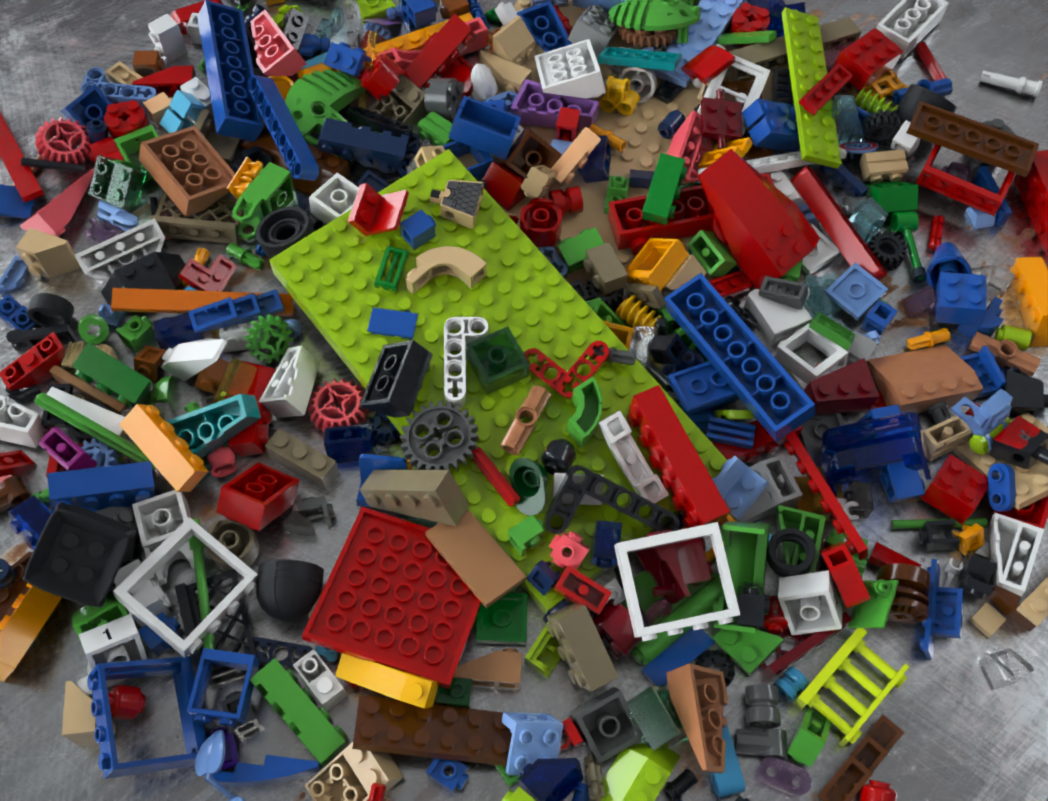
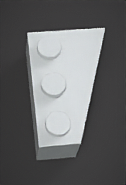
M303 346L288 348L259 402L277 418L305 415L320 361Z
M994 512L989 523L991 559L997 563L992 574L994 587L997 585L1019 595V601L1021 600L1028 584L1044 529Z

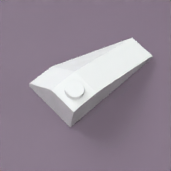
M207 338L181 343L173 349L168 348L162 357L165 361L161 368L180 380L186 381L216 362L227 341L224 339Z

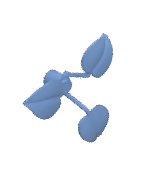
M222 729L217 730L202 744L196 755V773L201 777L206 776V779L227 796L229 801H245V799L230 793L213 777V774L220 771L225 758L224 731Z

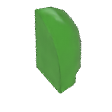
M173 375L161 378L152 389L150 405H153L158 410L173 409L175 377Z

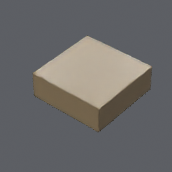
M987 602L969 619L988 638L1007 620Z

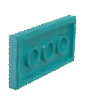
M606 47L597 56L598 64L674 71L681 62L682 54Z

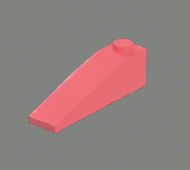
M266 10L250 21L252 36L256 44L254 46V50L257 53L256 63L266 76H293L307 64Z
M91 169L67 187L64 192L60 193L23 222L20 227L26 231L29 228H33L56 237L60 236L66 231L64 226L72 219L96 171Z

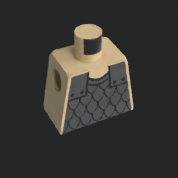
M447 181L445 191L432 189L430 202L440 204L442 218L474 229L484 194V182Z

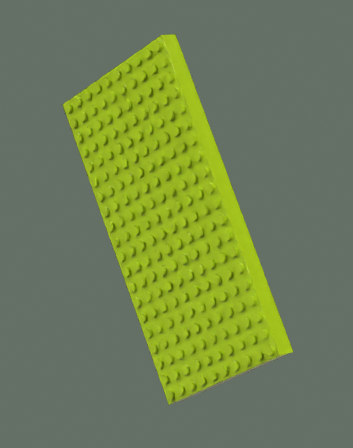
M449 149L378 192L380 195L402 190L409 192L400 223L421 209L427 216L430 215L436 223V236L422 246L413 250L401 236L400 225L394 231L365 236L348 223L351 210L269 260L274 275L365 390L383 345L409 341L398 336L392 337L368 332L367 329L373 307L402 312L411 311V313L418 314L413 340L433 354L430 360V367L426 371L422 382V388L418 392L413 410L418 413L422 412L420 405L427 409L429 408L430 401H432L434 406H438L439 400H442L443 405L446 406L444 394V324L446 320L452 317L484 318L488 322V340L486 343L480 346H465L466 403L462 407V411L467 409L469 417L473 416L475 420L474 424L478 428L476 433L479 436V440L475 441L477 447H480L509 484L511 485L510 466L516 459L521 457L529 458L532 461L536 460L542 465L541 456L549 442L565 439L574 446L576 452V459L572 466H584L636 493L615 460L600 425L598 424L592 439L583 448H580L567 432L568 420L576 412L572 399H565L529 371L522 360L526 350L536 348L568 372L594 341H603L608 345V348L615 347L616 350H629L485 189L474 229L441 217L440 204L430 202L432 189L445 191L447 181L449 180L478 182ZM387 246L409 251L397 292H392V289L383 290V287H374V282ZM446 246L459 247L473 252L487 263V275L472 288L455 276L439 275L429 280L415 294H412L407 289L406 277L413 268H417L416 257L430 249ZM392 252L390 254L382 281L386 280L394 256V253ZM401 254L399 255V258H398V261H397V264H396V267H395V270H394V273H393V276H392V279H391V282H390V283H393V281H394V278H395V275H396V272H397V269H398V266H399V263H400V260H401V257H402ZM477 329V330H474L473 332H475V333H481V332H483V331ZM451 330L450 332L453 333V334H456V333H458V332H460V331H458V330ZM454 350V351H451L450 353L453 354V355H457V354H459L460 352ZM538 355L535 357L529 356V364H537L540 368L537 372H540L543 365L538 361ZM637 359L634 365L619 363L609 365V362H605L594 375L602 395V411L599 422L621 411L628 423L627 414L633 396L657 385L660 386ZM590 360L594 366L597 365L594 360ZM582 364L578 367L577 372L581 376H586L590 373L591 368L587 364ZM555 368L547 369L545 378L548 380L555 379L558 374ZM454 371L451 372L450 375L458 376L460 375V373ZM572 374L571 377L574 378V381L570 385H564V393H567L568 391L573 392V384L576 381H578V383L581 384L582 381L578 380L575 377V375ZM539 385L551 393V397L520 455H511L501 448L500 445L516 417L517 410L524 403L532 386ZM661 387L711 478H716L722 471V466L727 459ZM453 388V397H458V388ZM413 412L410 413V416L394 418L387 416L401 435L405 434L402 426H409L406 418H415ZM527 417L520 419L523 423H530L532 421ZM444 420L440 425H447L450 421ZM630 427L632 430L630 434L653 474H657L660 479L661 475L658 470L654 469L650 464L649 453L646 448L643 449L638 441L637 431L635 428ZM428 431L421 432V433L419 434V437H424V436H426L429 432H428ZM454 439L450 444L456 445L461 439ZM434 450L429 456H436L440 451ZM465 458L467 466L461 463L458 464V472L453 467L450 468V473L469 504L468 510L526 575V578L534 566L541 560L545 563L550 562V568L555 573L560 571L562 574L564 568L556 565L552 561L553 557L550 556L552 548L549 545L556 534L551 533L547 528V532L541 538L542 542L533 549L527 547L525 555L520 557L508 540L507 533L509 529L529 516L520 512L516 505L509 507L471 458ZM580 470V471H576L574 474H585V473H584V471H581V470ZM549 473L548 483L545 488L546 503L539 514L533 515L536 520L540 519L543 523L545 514L553 500L554 475ZM603 482L604 493L607 489V485L605 482ZM666 490L669 495L656 502V504L677 516L681 512L674 508L671 500L673 497L669 490ZM622 493L617 497V504L620 506L628 502V495L626 493ZM603 502L602 505L579 504L565 530L567 533L571 530L579 534L583 538L582 542L589 546V551L577 571L592 580L618 562L614 548L616 543L643 538L648 533L658 531ZM646 505L639 508V515L641 517L648 515L650 512V507ZM554 515L550 519L552 527H558L562 523V517L559 515ZM670 516L662 518L661 527L671 521ZM568 547L564 548V550L567 552L571 551V549ZM527 579L520 584L544 616L563 599L568 600L553 590V588L548 594L543 596Z

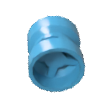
M790 666L784 672V677L777 679L773 685L779 688L780 698L788 703H792L797 698V693L803 691L809 685V682L804 674Z

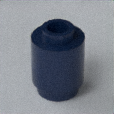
M678 110L670 112L659 123V134L663 138L672 139L676 131L686 120L684 114Z
M93 119L86 124L87 136L90 139L89 143L92 144L108 137V128L104 121Z

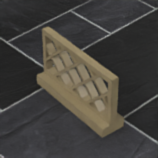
M163 193L157 212L150 219L155 218L163 235L167 238L229 244L232 242L237 244L239 239L238 229L241 222L233 219L232 212L228 210L234 207L238 200L221 198L212 204L219 207L213 210L206 208L204 210L206 213L200 216L193 214L191 216L194 219L185 218L182 212L179 214L174 212L179 209L175 204L171 206L166 204L168 200H172L166 193ZM240 210L237 215L243 217L244 211ZM223 211L227 214L221 218L216 216V214ZM170 213L173 217H168L164 215ZM211 217L214 221H208L206 219ZM232 219L235 223H228L227 221Z

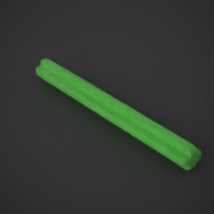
M40 393L36 396L34 401L36 405L135 462L150 461L138 446L49 395ZM151 462L152 471H153L154 469H156V467H155V466L153 465V463Z

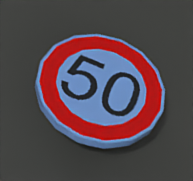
M859 141L843 143L839 147L850 153V158L854 159L855 153H861L862 157L864 153L878 150L879 144Z

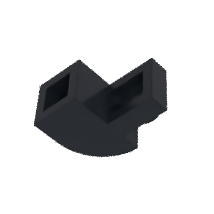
M968 550L963 562L964 567L958 577L957 588H963L964 593L982 599L984 594L990 596L994 586L989 581L997 563L991 558Z

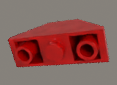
M55 332L49 334L0 371V377L7 389L11 391L27 388L35 384H44L53 377L49 370L54 365L61 368L60 365L64 357L65 347Z
M841 541L819 550L846 608L871 599L845 543Z

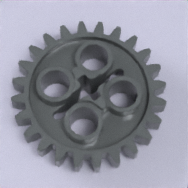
M439 400L438 406H434L432 401H430L429 408L427 409L420 405L422 411L420 413L413 410L415 418H406L409 426H402L405 434L400 435L401 441L404 442L401 444V448L403 451H406L404 456L406 460L410 459L411 466L417 465L418 470L426 468V470L449 471L453 467L457 472L459 471V463L467 466L465 458L474 457L471 450L478 449L475 441L479 440V436L476 433L478 431L477 425L474 424L473 416L469 417L468 410L462 411L460 404L453 408L450 401L444 406L442 400ZM444 420L450 421L447 425H440ZM421 432H429L426 436L419 437ZM454 439H461L456 445L450 444ZM434 450L440 451L436 456H429Z

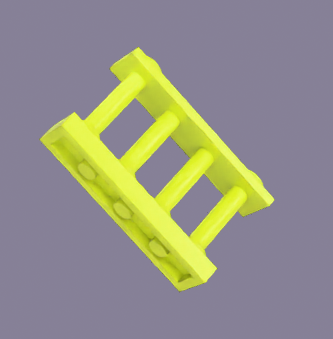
M857 628L793 703L800 711L806 705L810 708L813 706L843 732L845 736L838 743L841 747L848 742L853 745L862 734L859 729L894 686L899 688L908 678L904 674L909 668L906 663L896 671L865 645L866 642L862 638L868 632L864 628ZM852 650L856 654L859 652L890 678V681L883 689L850 663L851 659L847 656ZM837 668L840 671L844 670L876 697L868 707H865L835 681L836 677L832 674ZM822 686L825 689L829 688L860 715L853 726H850L819 699L821 696L817 692Z

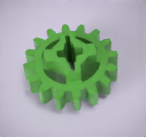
M267 314L266 319L258 316L259 322L256 323L252 320L253 328H246V331L250 334L244 337L246 341H249L245 348L251 350L249 354L252 357H256L260 362L265 360V362L271 363L272 358L279 362V356H284L285 350L292 348L288 343L294 341L292 337H289V334L293 331L290 328H286L288 323L282 321V318L278 316L273 318L272 315ZM270 325H276L279 329H272ZM259 349H266L268 353L261 352Z

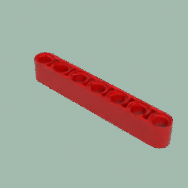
M805 166L791 178L793 186L849 265L852 266L856 262L878 281L882 280L887 276L883 266L816 173L809 166Z

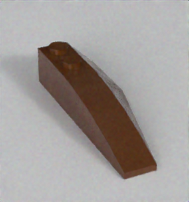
M261 132L255 142L248 140L240 142L239 146L243 150L258 146L274 156L273 164L289 171L270 133ZM307 144L318 164L319 175L314 181L295 179L293 177L292 180L295 190L311 196L336 173L349 180L351 178L349 163L347 160L325 153L321 149Z

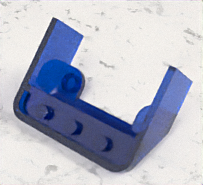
M904 412L833 427L826 430L822 435V468L827 484L835 497H837V484L851 482L856 476V470L903 461L906 468L911 470L923 468L926 480L931 479L929 458L920 419L916 412Z

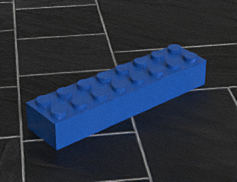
M205 0L197 17L216 133L255 142L264 128V123L248 90V80L251 75H254L243 11Z
M702 273L664 298L669 314L776 442L815 416L814 402Z

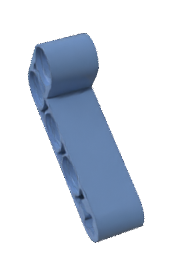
M100 67L89 69L81 86V91L84 93L96 84L112 104L135 100L144 109L145 113L147 112L143 102L157 95L153 87L109 83L103 69Z

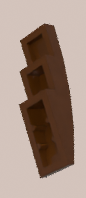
M882 714L817 796L823 801H851L905 732Z

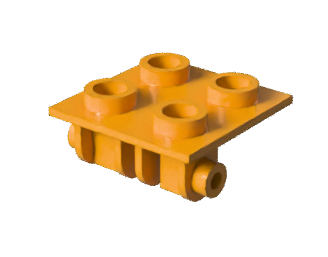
M249 157L245 158L227 187L237 200L248 188L249 183L253 182L259 175V172L263 169V163L260 161L252 162Z

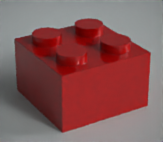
M950 454L938 469L924 491L925 494L920 499L963 525L988 488V477Z

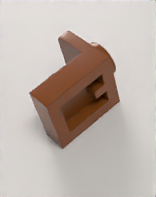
M146 345L133 359L134 370L155 382L158 379L157 368L165 361L162 357L167 350Z

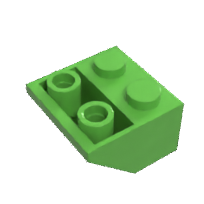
M112 590L107 593L105 603L101 608L86 605L73 612L71 616L73 628L79 638L78 634L130 613L125 606L115 599ZM133 618V621H134V623H135V625H136V628H137V630H139V627H138V625H137L135 619Z

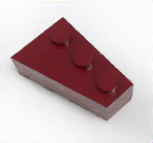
M865 358L810 381L804 389V392L815 404V415L866 411L879 398Z

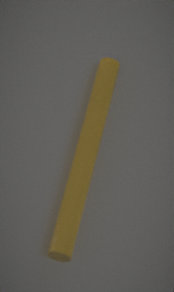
M369 31L366 55L372 59L371 62L365 61L364 70L366 68L369 70L372 67L377 36L375 31ZM367 90L360 95L358 107L366 109Z

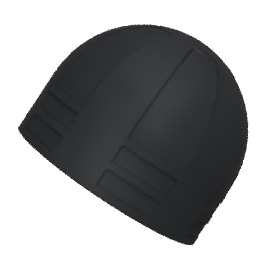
M911 84L899 104L898 117L901 125L906 120L911 122L920 101L953 113L957 107L939 94L919 85Z
M284 207L269 213L261 220L256 229V238L264 253L271 259L312 234L315 230L303 209Z
M289 559L268 560L258 565L256 596L261 608L268 615L281 621H294L309 614L322 593L324 569L310 562Z

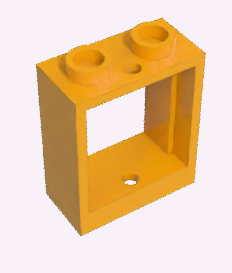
M650 238L626 268L628 273L627 283L658 286L661 292L689 255L684 248V244L678 239Z

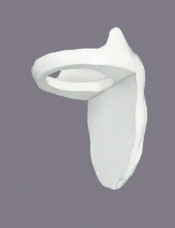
M477 63L471 73L473 84L471 95L475 100L485 101L488 97L499 93V89L490 68L484 64Z

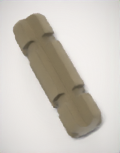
M588 753V756L584 758L589 798L601 801V798L605 797L601 766L593 753Z

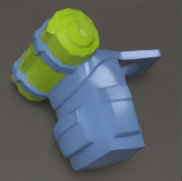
M999 389L981 407H978L968 398L963 397L951 409L973 432L972 438L969 440V446L976 454L983 455L991 451L993 439L1011 423V419L1008 416L1012 408L1010 404L1013 397L1003 389ZM961 407H970L975 416L964 414L961 411Z

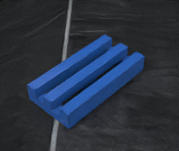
M709 417L706 437L712 442L752 449L756 425ZM711 432L722 433V434H725L726 436L718 435V434H713V433H711ZM734 436H737V437L747 438L748 440H743V439H738V438H733V437H734Z

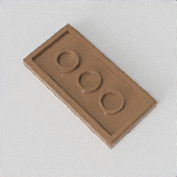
M468 509L457 526L438 523L426 531V537L485 608H488L526 581V575Z

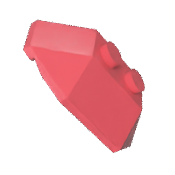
M695 110L690 113L674 134L667 155L685 159V167H688L684 180L686 183L700 181L698 165L705 152L713 151L711 137L701 136V115Z

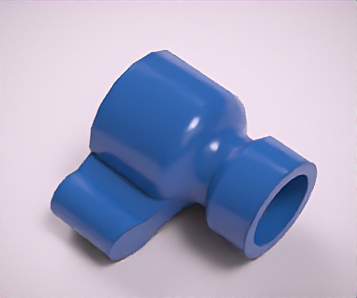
M304 33L301 40L300 55L313 57L317 51L322 53L328 52L330 38L319 39L317 35Z

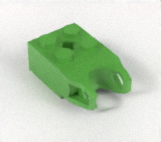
M269 162L265 168L261 169L254 181L249 183L248 188L239 197L232 212L233 219L241 222L238 229L239 237L247 241L256 238L257 226L265 216L277 209L290 207L296 200L297 196L290 171ZM240 210L244 211L243 217L237 215ZM247 227H254V231L251 234L243 233Z

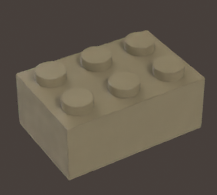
M571 603L546 616L549 621L546 624L547 629L553 638H557L560 645L557 647L558 653L563 661L567 660L570 667L568 674L575 685L578 684L581 688L592 692L619 677L586 605Z

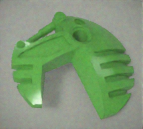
M626 0L612 6L609 10V19L613 23L616 22L618 26L623 25L628 29H644V31L678 29L679 44L688 43L689 26L698 22L701 16L700 7L694 6V0Z
M323 70V72L313 71L311 75H304L302 79H298L291 86L285 103L304 140L317 146L318 139L310 136V134L314 131L320 134L325 118L347 122L338 112L364 93L366 89L361 86L359 79L341 71L335 73L332 70Z

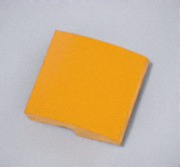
M749 137L726 142V148L718 149V144H716L713 151L704 153L698 168H708L730 149L742 158L751 148L753 142Z

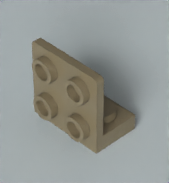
M202 109L194 126L224 161L231 162L241 139L217 134L210 110Z

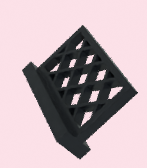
M233 569L207 578V587L211 589L208 594L209 603L216 592L225 597L229 594L218 589L224 580L229 578L233 580V586L229 593L240 583L236 570ZM196 582L190 585L182 583L175 586L186 638L201 623L199 600L195 592L197 590ZM242 597L238 601L240 605L235 615H225L232 619L226 630L223 632L217 629L216 632L222 636L215 646V650H220L225 640L229 638L237 642L232 652L238 653L243 645L248 647L251 655H255L259 660L244 597ZM210 605V609L214 610L215 607ZM236 622L244 625L245 628L240 639L229 635ZM204 643L193 654L190 653L195 677ZM212 667L209 683H212L214 678L239 669L223 667L214 671Z

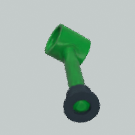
M915 211L894 212L891 216V229L894 233L904 235L913 266L912 282L915 284L924 283L927 281L926 271L921 265L912 232H916L918 229V215Z

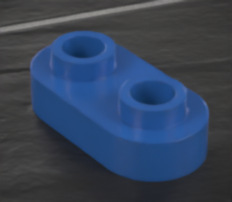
M996 463L988 471L989 504L996 511H1010L1015 506V472L1008 464Z

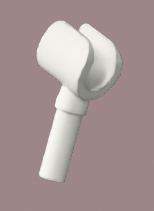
M953 558L948 561L944 567L947 578L943 587L950 588L954 576H957L963 569V562L956 568L952 565Z

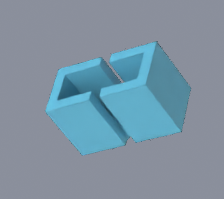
M177 90L169 104L171 109L167 108L159 124L169 133L194 126L188 115L196 121L201 110L206 107L193 94Z

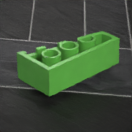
M276 658L250 679L263 698L315 759L319 761L323 768L348 747L345 741L348 737L339 725L332 726L328 721L331 718L328 712L322 706L319 708L315 706L312 702L315 699L306 687L301 689L296 683L298 678L290 669L285 670Z

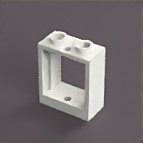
M809 323L803 328L797 329L788 339L782 340L776 348V360L786 369H790L794 375L807 385L810 381L845 367L848 358V352L809 328ZM806 341L828 356L826 360L815 368L793 353L795 349Z

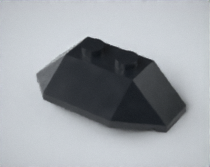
M154 251L116 269L101 293L107 304L111 305L112 288L178 290L183 282L178 275L186 264L178 254Z

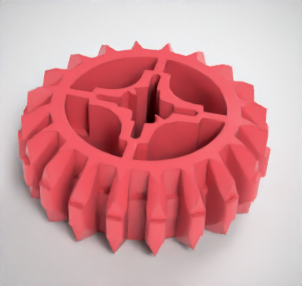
M60 117L59 121H56L52 118L51 123L45 121L44 127L39 126L38 132L35 135V146L43 160L71 164L81 163L84 165L85 159L90 158L88 154L91 151L89 147L91 144L89 143L90 139L87 136L85 125H80L78 120L72 122L70 117L67 121Z
M333 378V383L329 384L325 381L324 387L317 385V392H311L312 399H309L307 411L310 415L311 423L315 424L316 429H322L325 435L331 431L333 437H335L337 432H340L341 436L344 437L345 431L353 434L354 427L360 429V422H366V415H369V410L359 406L365 393L359 384L355 385L352 380L346 383L344 378L337 382Z

